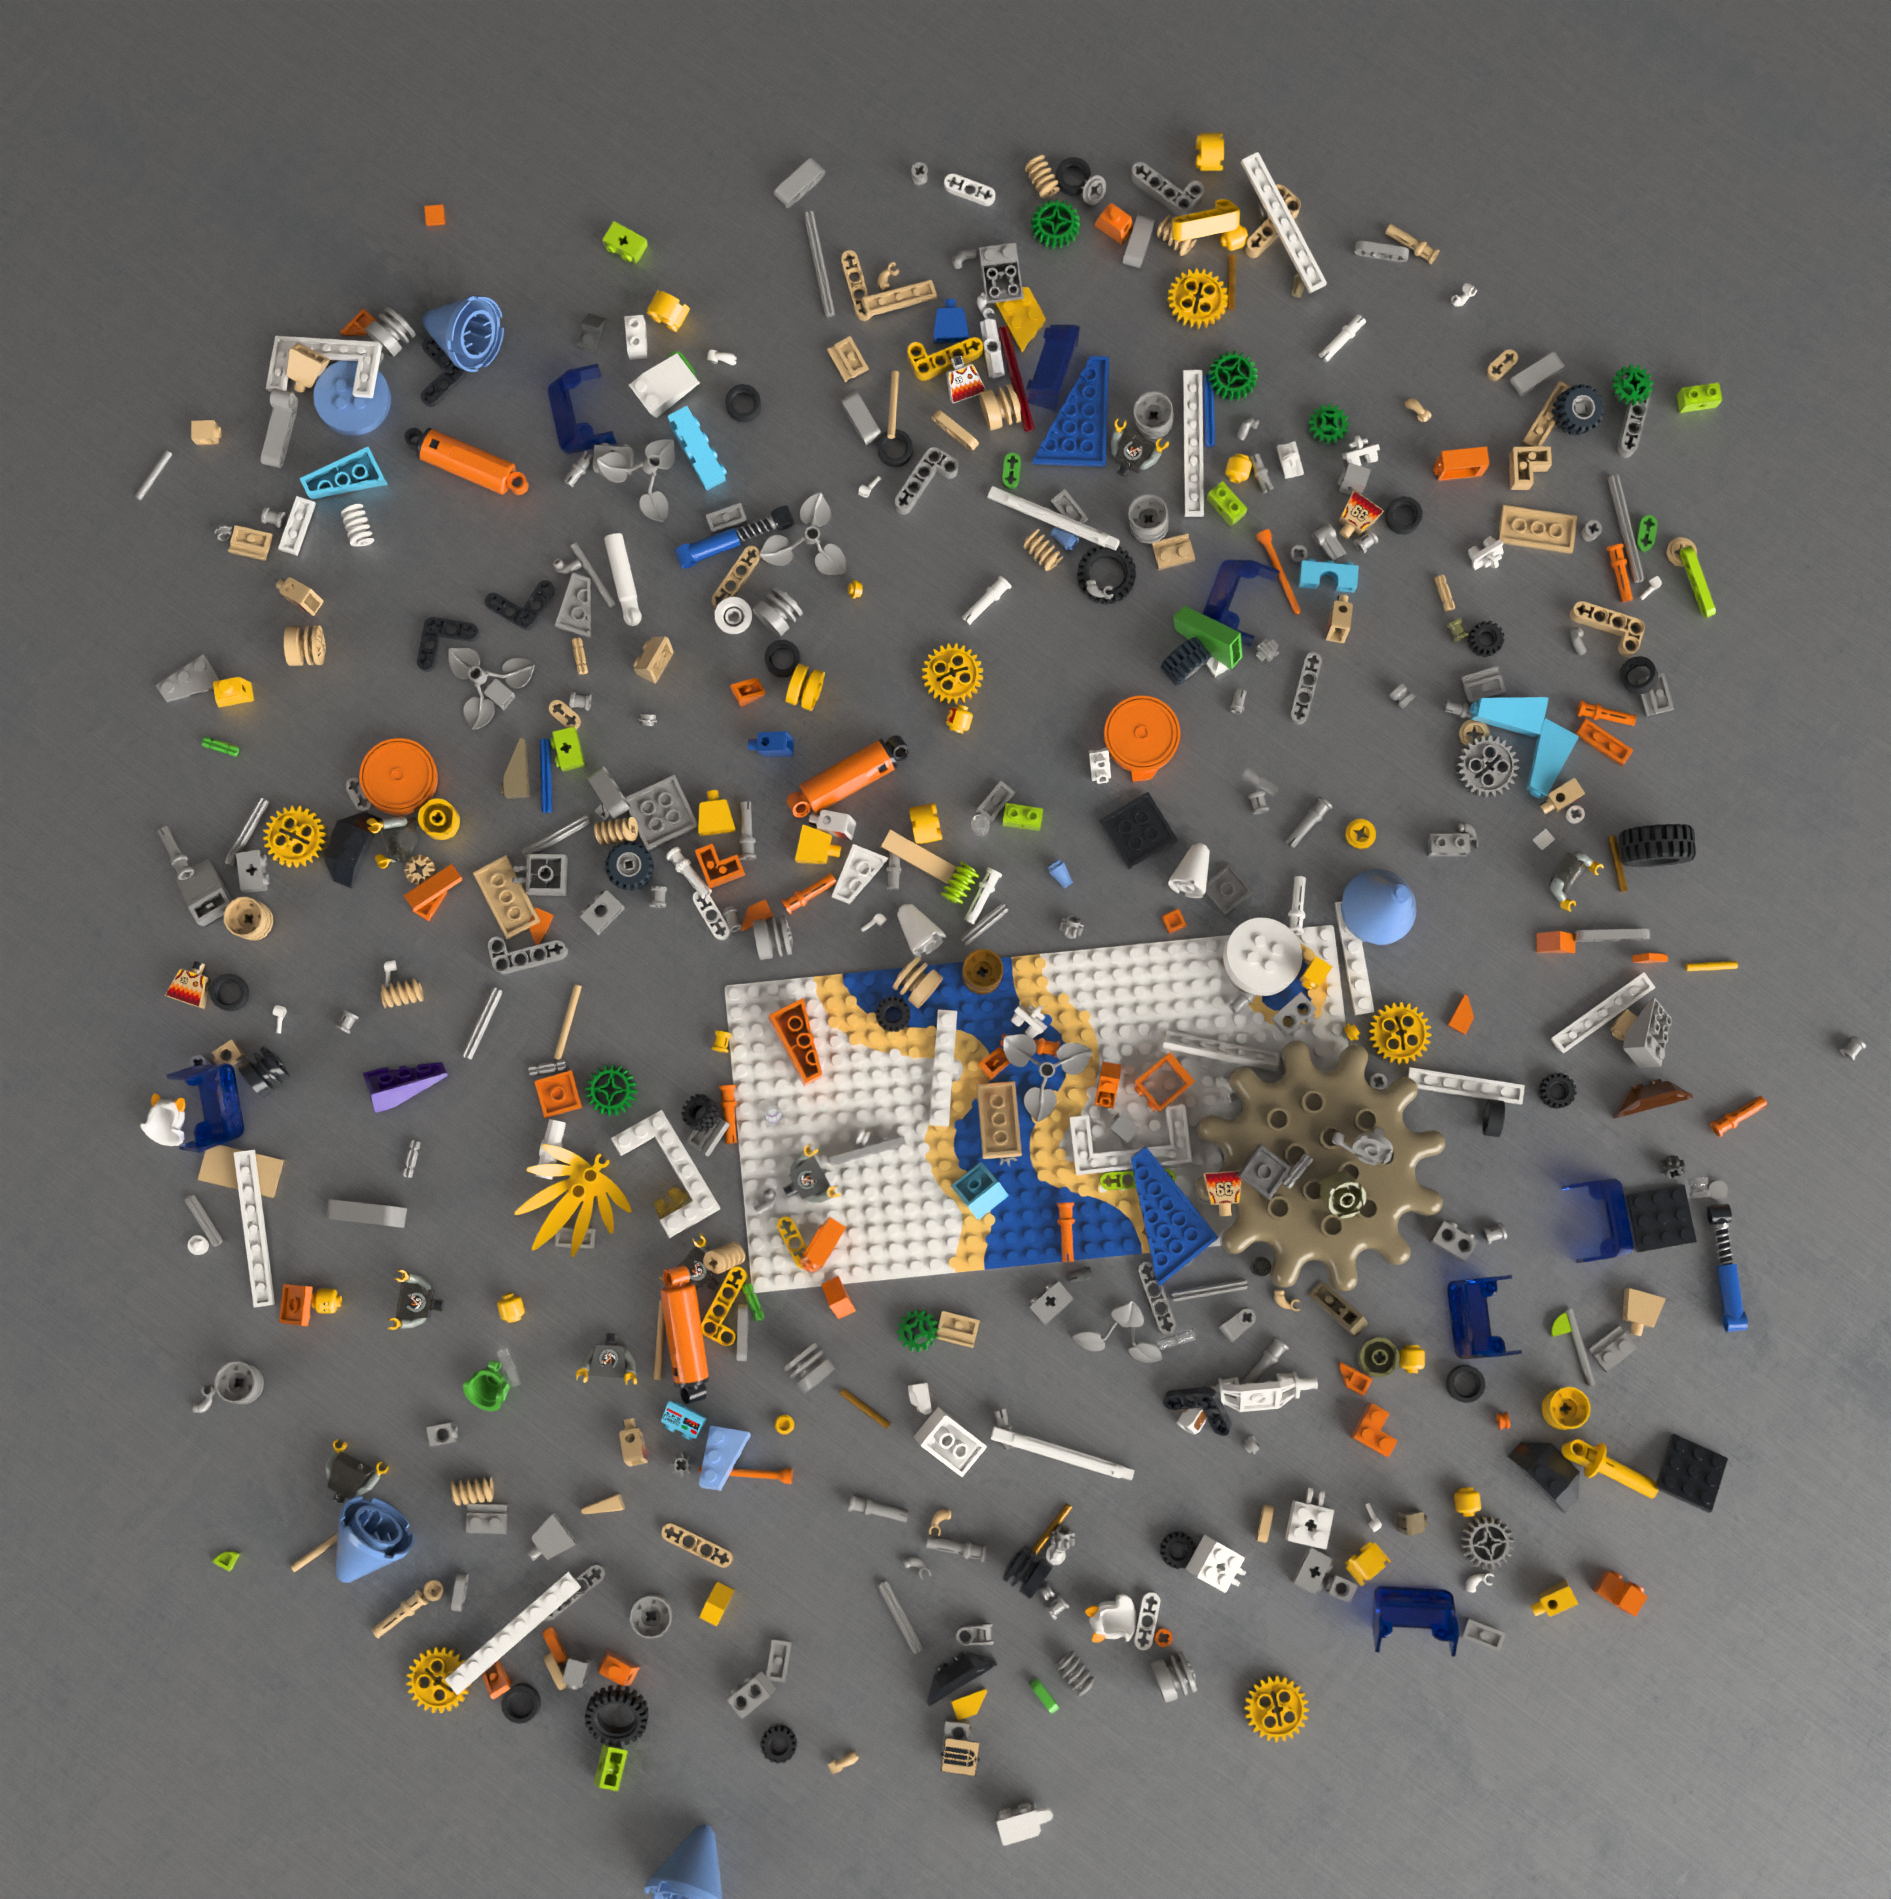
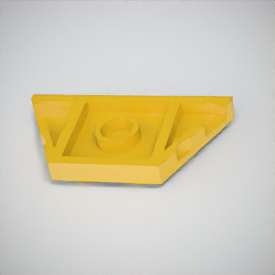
M1022 287L1024 299L994 303L1020 352L1024 351L1026 345L1034 338L1038 329L1046 322V318L1029 287Z

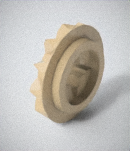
M1684 537L1672 540L1667 546L1666 554L1668 561L1672 562L1674 566L1683 568L1684 564L1680 554L1675 552H1678L1680 547L1682 549L1690 545L1695 550L1697 556L1695 544Z
M1471 719L1464 722L1459 731L1460 742L1465 747H1467V743L1473 745V737L1467 735L1473 729L1475 733L1484 736L1486 740L1490 732L1485 723ZM1477 736L1476 739L1480 742V736Z
M412 856L406 862L405 876L412 884L420 885L435 875V865L427 856ZM416 863L420 867L424 866L422 870L423 877L419 873H414L417 870Z

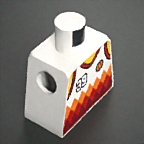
M962 355L951 358L954 369L946 371L950 402L956 403L979 395V392L986 391L973 364L964 365Z
M821 810L820 815L812 813L809 818V824L817 826L818 830L852 841L856 821L849 814Z

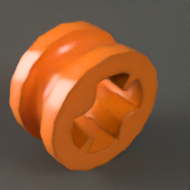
M1505 1411L1503 1414L1497 1412L1496 1421L1498 1429L1502 1430L1504 1427L1510 1429L1508 1412Z
M1166 1628L1158 1629L1154 1635L1155 1642L1161 1647H1167L1172 1643V1634ZM1160 1633L1169 1635L1167 1642L1158 1641Z

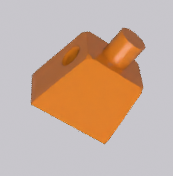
M1112 203L1108 204L1094 224L1095 227L1121 245L1125 243L1133 230L1132 218Z
M607 1649L597 1668L599 1674L621 1686L631 1685L640 1666Z

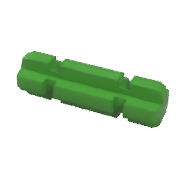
M207 736L202 740L204 747L212 748L225 754L228 753L234 757H237L240 748L232 744L230 746L229 743L217 739L213 740Z
M752 1284L744 1285L742 1291L747 1296L745 1298L751 1312L753 1311L754 1320L760 1321L764 1319L765 1315L763 1310L760 1309L761 1305L756 1293L753 1292Z

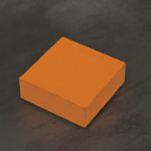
M443 204L425 206L427 226L445 225Z
M1179 908L1161 916L1169 934L1187 926Z

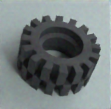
M1482 621L1471 630L1468 642H1470L1469 647L1473 648V653L1477 652L1478 656L1484 655L1483 657H1487L1488 655L1493 656L1503 646L1502 644L1505 640L1503 637L1505 635L1504 632H1501L1502 628L1497 627V623L1492 624V621ZM1481 633H1490L1493 637V643L1488 646L1483 645L1479 640Z
M891 996L890 998H884L876 1008L877 1022L885 1031L899 1032L909 1023L911 1017L910 1008L899 997ZM891 1007H896L901 1012L900 1018L895 1022L889 1021L885 1015L886 1011Z
M1555 1073L1542 1080L1543 1082L1539 1086L1541 1087L1539 1094H1541L1540 1099L1544 1100L1545 1105H1549L1550 1108L1559 1109L1570 1105L1574 1101L1577 1091H1575L1576 1085L1573 1084V1079H1569L1570 1076L1563 1075V1073ZM1557 1083L1564 1087L1565 1093L1562 1098L1552 1096V1085Z
M695 1094V1097L691 1096V1101H685L687 1106L683 1105L682 1107L685 1110L681 1112V1115L684 1116L682 1119L685 1124L696 1131H707L708 1126L711 1128L714 1126L712 1124L713 1121L717 1122L715 1117H719V1113L716 1112L719 1111V1107H717V1103L704 1094ZM705 1106L704 1114L696 1119L697 1111Z
M1182 1532L1168 1534L1160 1545V1554L1163 1561L1176 1569L1186 1568L1196 1551V1545L1191 1537ZM1175 1543H1182L1186 1548L1185 1555L1181 1558H1175L1171 1554V1547Z
M784 1725L770 1727L761 1739V1752L771 1763H785L792 1758L796 1751L797 1738H795V1733ZM775 1737H782L786 1740L787 1746L784 1751L776 1752L772 1749L771 1741Z

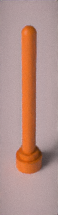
M1270 529L1263 530L1256 534L1258 542L1265 546L1294 614L1297 615L1301 610L1272 546V534Z
M700 1466L699 1469H698V1471H699L700 1474H701L702 1466ZM733 1468L729 1476L780 1479L783 1484H792L793 1468H784V1470L780 1471Z

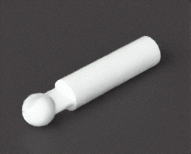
M620 533L610 534L604 538L618 599L623 609V619L627 625L636 626L642 620V614L639 611L636 599L637 593L623 536Z

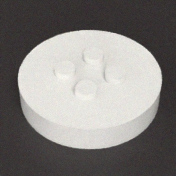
M1254 918L1240 924L1229 936L1224 947L1223 961L1229 977L1239 988L1250 994L1268 996L1283 991L1297 977L1302 965V950L1297 937L1287 926L1270 918Z

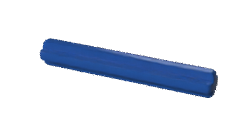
M1208 374L1203 375L1204 442L1205 447H1214V394L1211 388L1213 382H1208L1212 375Z
M545 738L539 741L542 813H551L550 740Z

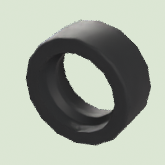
M1069 157L1059 164L1056 171V180H1058L1057 186L1063 193L1072 196L1083 192L1081 187L1085 186V180H1089L1091 175L1088 163L1078 157ZM1070 167L1079 168L1084 173V180L1079 185H1069L1063 180V172Z
M736 385L726 395L725 403L728 414L738 422L752 421L761 411L762 404L759 393L750 385ZM746 393L753 397L754 407L751 411L747 413L735 411L732 403L734 397L738 394Z
M895 429V438L904 441L906 452L902 457L893 459L888 457L884 451L885 443L890 440L887 437L888 431L884 432L877 444L878 456L881 461L890 467H901L907 464L913 453L910 436L902 430Z
M1402 496L1390 503L1386 511L1385 520L1387 526L1393 532L1405 535L1417 529L1422 520L1423 511L1421 505L1415 499ZM1406 505L1414 511L1415 519L1413 523L1408 526H1401L1396 523L1393 518V512L1398 506Z
M777 640L766 649L765 664L768 670L777 677L793 675L797 665L801 663V656L797 646L788 640ZM779 648L789 649L793 653V664L787 669H778L772 663V655Z
M1637 656L1628 659L1622 665L1620 679L1624 688L1630 693L1636 695L1645 694L1655 687L1658 681V672L1650 659ZM1638 666L1647 667L1650 671V677L1646 682L1637 685L1629 682L1628 674L1633 668Z
M233 974L220 975L211 984L209 992L214 1005L225 1011L239 1010L246 1004L249 997V989L246 982ZM225 982H235L241 991L239 999L231 1004L222 1002L218 995L219 988Z
M1487 1100L1483 1115V1135L1500 1137L1505 1119L1504 1101Z
M1469 1365L1458 1366L1452 1369L1446 1380V1387L1450 1396L1462 1403H1471L1478 1400L1483 1395L1486 1387L1482 1373L1477 1368ZM1464 1372L1472 1374L1477 1380V1388L1469 1396L1459 1394L1454 1386L1455 1378Z
M525 1683L514 1685L503 1696L501 1702L503 1714L509 1721L517 1724L532 1720L539 1712L541 1706L538 1691L533 1686ZM523 1691L531 1696L533 1706L528 1714L519 1716L512 1712L509 1702L513 1694Z

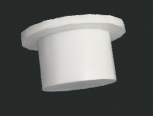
M729 597L717 605L715 621L723 632L739 634L750 626L752 610L743 599Z

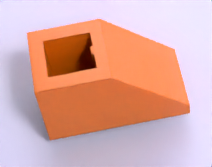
M1102 1061L1094 1105L1114 1108L1120 1081L1121 1064Z

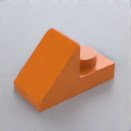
M499 1660L482 1673L488 1694L493 1700L510 1689L509 1685L512 1684V1681Z

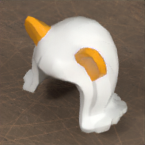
M154 1093L151 1098L152 1108L148 1113L147 1122L145 1124L140 1123L139 1126L150 1139L165 1146L182 1144L185 1139L184 1132L181 1131L185 1120L184 1098H178L177 1100L172 1098L162 1099L159 1094Z
M1126 1594L1116 1595V1601H1105L1085 1609V1613L1090 1617V1625L1094 1630L1091 1638L1092 1642L1097 1643L1105 1638L1117 1639L1120 1637H1125V1641L1128 1642L1135 1632L1137 1624L1136 1610L1132 1599Z

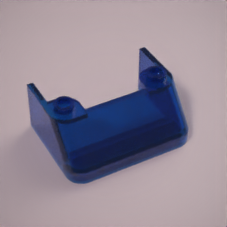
M1051 324L1050 328L1046 327L1043 338L1046 340L1033 380L1029 379L1026 390H1029V404L1057 411L1059 394L1074 348L1078 346L1080 326L1074 324Z
M598 364L570 369L548 386V395L559 445L566 454L594 449V445H600V443L617 444L613 431L594 435L590 424L586 422L576 424L569 390L579 387L583 381L601 378L602 374Z
M1225 560L1221 564L1203 615L1240 632L1241 644L1251 647L1255 636L1237 630L1240 623L1239 616L1228 609L1241 577L1254 579L1258 575L1275 582L1280 570L1253 560Z
M217 1063L191 1066L166 1075L167 1079L185 1081L189 1086H199L204 1121L199 1122L195 1126L193 1131L194 1140L179 1145L180 1150L200 1153L242 1136L244 1122L235 1070L231 1064Z
M1610 1178L1562 1186V1190L1588 1186L1589 1194L1592 1198L1596 1200L1603 1199L1611 1238L1603 1240L1600 1244V1256L1576 1259V1263L1625 1256L1633 1251L1634 1244L1624 1192L1619 1180Z
M1512 1275L1456 1280L1448 1284L1447 1294L1454 1349L1460 1359L1522 1354V1350L1506 1351L1504 1340L1500 1336L1491 1335L1487 1297H1492L1497 1293V1280L1512 1279Z
M1380 1586L1375 1589L1372 1624L1375 1652L1379 1653L1382 1638H1388L1392 1635L1393 1627L1431 1629L1432 1636L1435 1639L1449 1642L1451 1657H1455L1460 1633L1454 1597L1451 1592L1443 1589Z

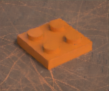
M572 1070L534 1081L545 1119L583 1108Z
M283 1284L279 1323L308 1326L313 1287Z

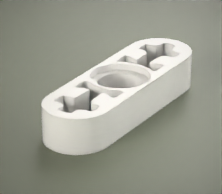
M949 174L944 180V187L949 193L984 206H990L995 201V191L991 187L956 174ZM955 180L956 185L954 184L953 187H951L949 182ZM967 186H973L975 192L967 194L964 189ZM989 193L990 197H988L987 200H985L984 195Z
M696 891L693 895V902L714 937L718 940L727 939L730 935L729 927L711 896L706 897L705 901L707 905L712 903V906L705 908L701 901L697 902L699 893ZM709 910L717 912V917L714 920L706 918V913ZM721 919L722 922H719V925L722 929L726 928L724 931L725 935H717L718 929L716 925L711 927V924H715Z
M1154 1592L1145 1593L1141 1601L1134 1636V1643L1140 1650H1148L1153 1642L1160 1606V1598ZM1150 1596H1153V1599L1156 1600V1604L1151 1606V1610H1155L1154 1614L1148 1611L1143 1612L1144 1608L1148 1610L1149 1604L1146 1602V1599H1149ZM1145 1615H1149L1153 1619L1152 1624L1148 1627L1143 1626L1141 1623ZM1140 1628L1146 1631L1151 1630L1150 1634L1146 1632V1639L1149 1642L1145 1643L1144 1646H1141V1643L1138 1641V1638L1143 1636V1631L1139 1632Z

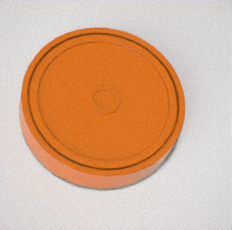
M1151 696L1127 698L1112 709L1106 720L1103 734L1105 748H1108L1111 759L1125 770L1139 773L1155 771L1165 766L1172 759L1180 741L1178 719L1173 710L1157 698Z
M393 738L380 742L366 754L361 763L359 780L363 793L375 808L386 814L403 816L419 811L422 806L432 799L438 785V771L432 756L422 745L405 738Z

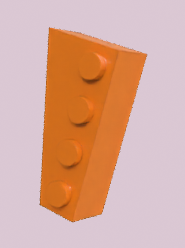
M801 998L770 1014L768 1020L803 1086H806L820 1079L822 1071L804 998Z

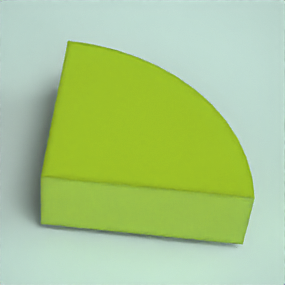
M1566 1313L1557 1316L1551 1327L1552 1337L1572 1332Z
M226 1551L216 1556L212 1562L227 1571H231L240 1553Z

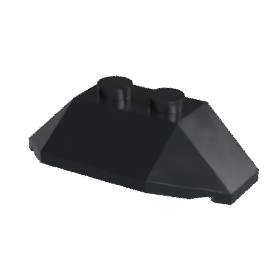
M361 812L337 820L322 854L333 881L351 889L376 833L368 829L371 825L367 823V820L374 818L377 822L382 821L381 818L367 812Z
M1521 1442L1508 1455L1564 1513L1579 1499L1580 1471L1552 1443Z
M961 1652L953 1657L954 1661L948 1665L946 1662L935 1668L937 1671L933 1675L927 1699L928 1706L930 1707L997 1666V1661L970 1652L964 1654Z

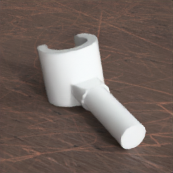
M877 476L868 486L862 484L858 494L868 497L872 488L881 480L880 476Z
M1659 576L1649 581L1651 587L1639 596L1641 600L1661 586L1662 581Z
M876 914L871 922L860 929L864 932L875 923L882 926L887 918L883 914Z
M395 960L387 961L384 964L386 972L385 987H389L391 971L397 970Z
M276 1005L273 1009V1015L278 1016L276 1033H281L282 1021L287 1013L286 1008L280 1005Z
M1370 1503L1365 1506L1372 1519L1368 1525L1373 1532H1376L1382 1525L1374 1514Z

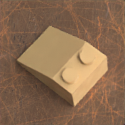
M665 636L652 637L650 641L647 640L643 646L644 652L642 656L637 657L633 664L637 675L654 684L658 681L674 653L669 638Z

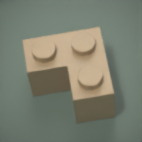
M1551 446L1512 448L1509 453L1510 490H1529L1534 484L1533 472L1548 471L1552 465Z

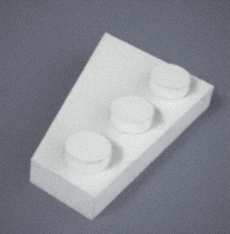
M853 844L832 898L850 905L889 858Z

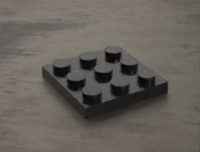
M1149 792L1099 820L1128 870L1178 841Z
M1685 1184L1626 1195L1638 1252L1697 1242Z
M1672 1434L1654 1488L1710 1513L1715 1504L1728 1458L1683 1437Z

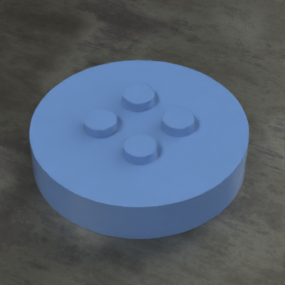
M341 360L330 365L319 376L313 394L315 408L324 423L335 432L348 436L369 433L376 429L388 415L391 406L390 388L382 373L378 370L373 398L355 397L352 393L358 361Z

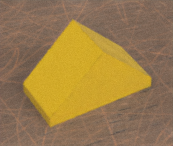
M717 1581L699 1618L717 1626L735 1590Z

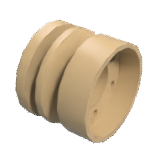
M1010 383L1005 385L1006 394L1001 386L998 387V396H995L991 389L979 392L982 412L990 431L1002 428V418H1005L1008 425H1012V417L1015 423L1021 422L1020 403Z
M307 625L304 633L301 626H287L285 628L284 652L289 666H302L305 658L310 666L314 662L316 665L324 663L326 644L320 625H315L313 629L310 625Z
M238 897L227 905L224 912V924L233 935L250 941H256L266 937L271 931L273 914L264 903L249 897Z
M919 956L902 969L892 987L898 990L904 985L900 992L901 995L910 990L912 993L908 1001L917 1009L930 997L943 980V976L934 969L928 974L924 973L928 966L927 963L918 968L922 961Z

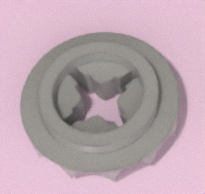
M1090 175L1089 180H1085V186L1081 187L1083 189L1081 193L1083 201L1089 205H1095L1102 200L1106 191V182L1103 177Z

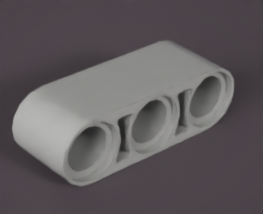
M810 158L776 188L774 195L789 208L824 177L825 171L813 158Z
M1138 213L1124 255L1123 264L1141 268L1156 218Z
M1552 352L1515 375L1510 382L1518 394L1523 396L1565 369V366L1557 354Z
M856 390L839 399L844 411L865 445L882 436L879 427Z
M601 766L587 777L605 808L614 819L631 808L615 780L604 766Z

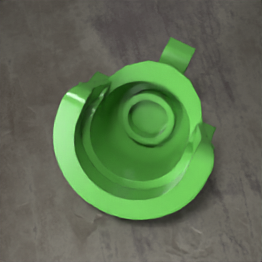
M495 1360L489 1361L488 1368H484L479 1372L474 1371L470 1379L463 1384V1391L468 1400L485 1411L498 1410L501 1407V1402L505 1401L510 1388L503 1373L499 1372L502 1363Z

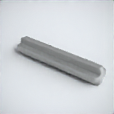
M1001 903L962 935L960 939L963 944H970L1008 912L1006 905Z
M188 1196L185 1202L214 1247L220 1245L223 1239L196 1196Z

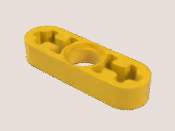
M782 1217L777 1223V1228L795 1264L800 1269H803L801 1267L802 1264L798 1263L800 1260L799 1254L794 1256L793 1252H798L803 1247L806 1250L807 1246L794 1221L790 1217ZM784 1220L791 1222L792 1225L789 1226L791 1232L794 1230L797 1232L790 1235L787 1239L784 1236L788 1234L787 1230L781 1229L782 1221ZM793 1237H797L801 1241L800 1246L796 1249L791 1248L789 1245V1241Z

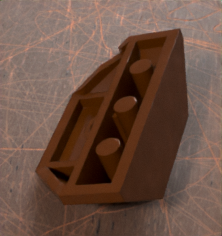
M1661 1079L1650 1081V1085L1643 1087V1083L1631 1086L1632 1090L1625 1093L1613 1117L1615 1119L1693 1098V1095L1672 1082H1662Z

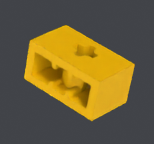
M1316 956L1300 977L1301 985L1308 990H1316L1320 987L1333 966Z

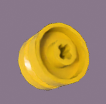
M799 663L789 684L786 703L795 706L801 700L802 708L812 711L821 693L825 672L814 669L809 676V666Z

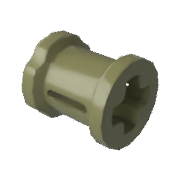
M1461 618L1446 625V628L1450 629L1454 637V643L1469 636V633L1465 631L1461 623Z

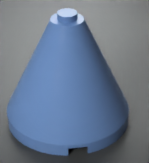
M473 295L428 310L422 317L423 327L458 368L469 372H477L478 368L482 366L487 367L494 360L500 349L504 328L500 327L499 317H503L500 308L492 299L480 295Z
M1371 869L1355 876L1345 887L1341 903L1342 918L1349 931L1361 941L1376 945L1391 944L1404 937L1413 926L1416 917L1415 897L1409 885L1397 874L1384 869Z
M356 1496L349 1499L339 1513L335 1570L336 1576L341 1582H352L406 1556L412 1548L414 1533L410 1535L408 1530L410 1523L392 1505L374 1497L368 1501L362 1500L363 1496Z
M701 1825L696 1827L647 1880L644 1888L646 1894L652 1891L654 1893L652 1899H723L715 1833L710 1826Z

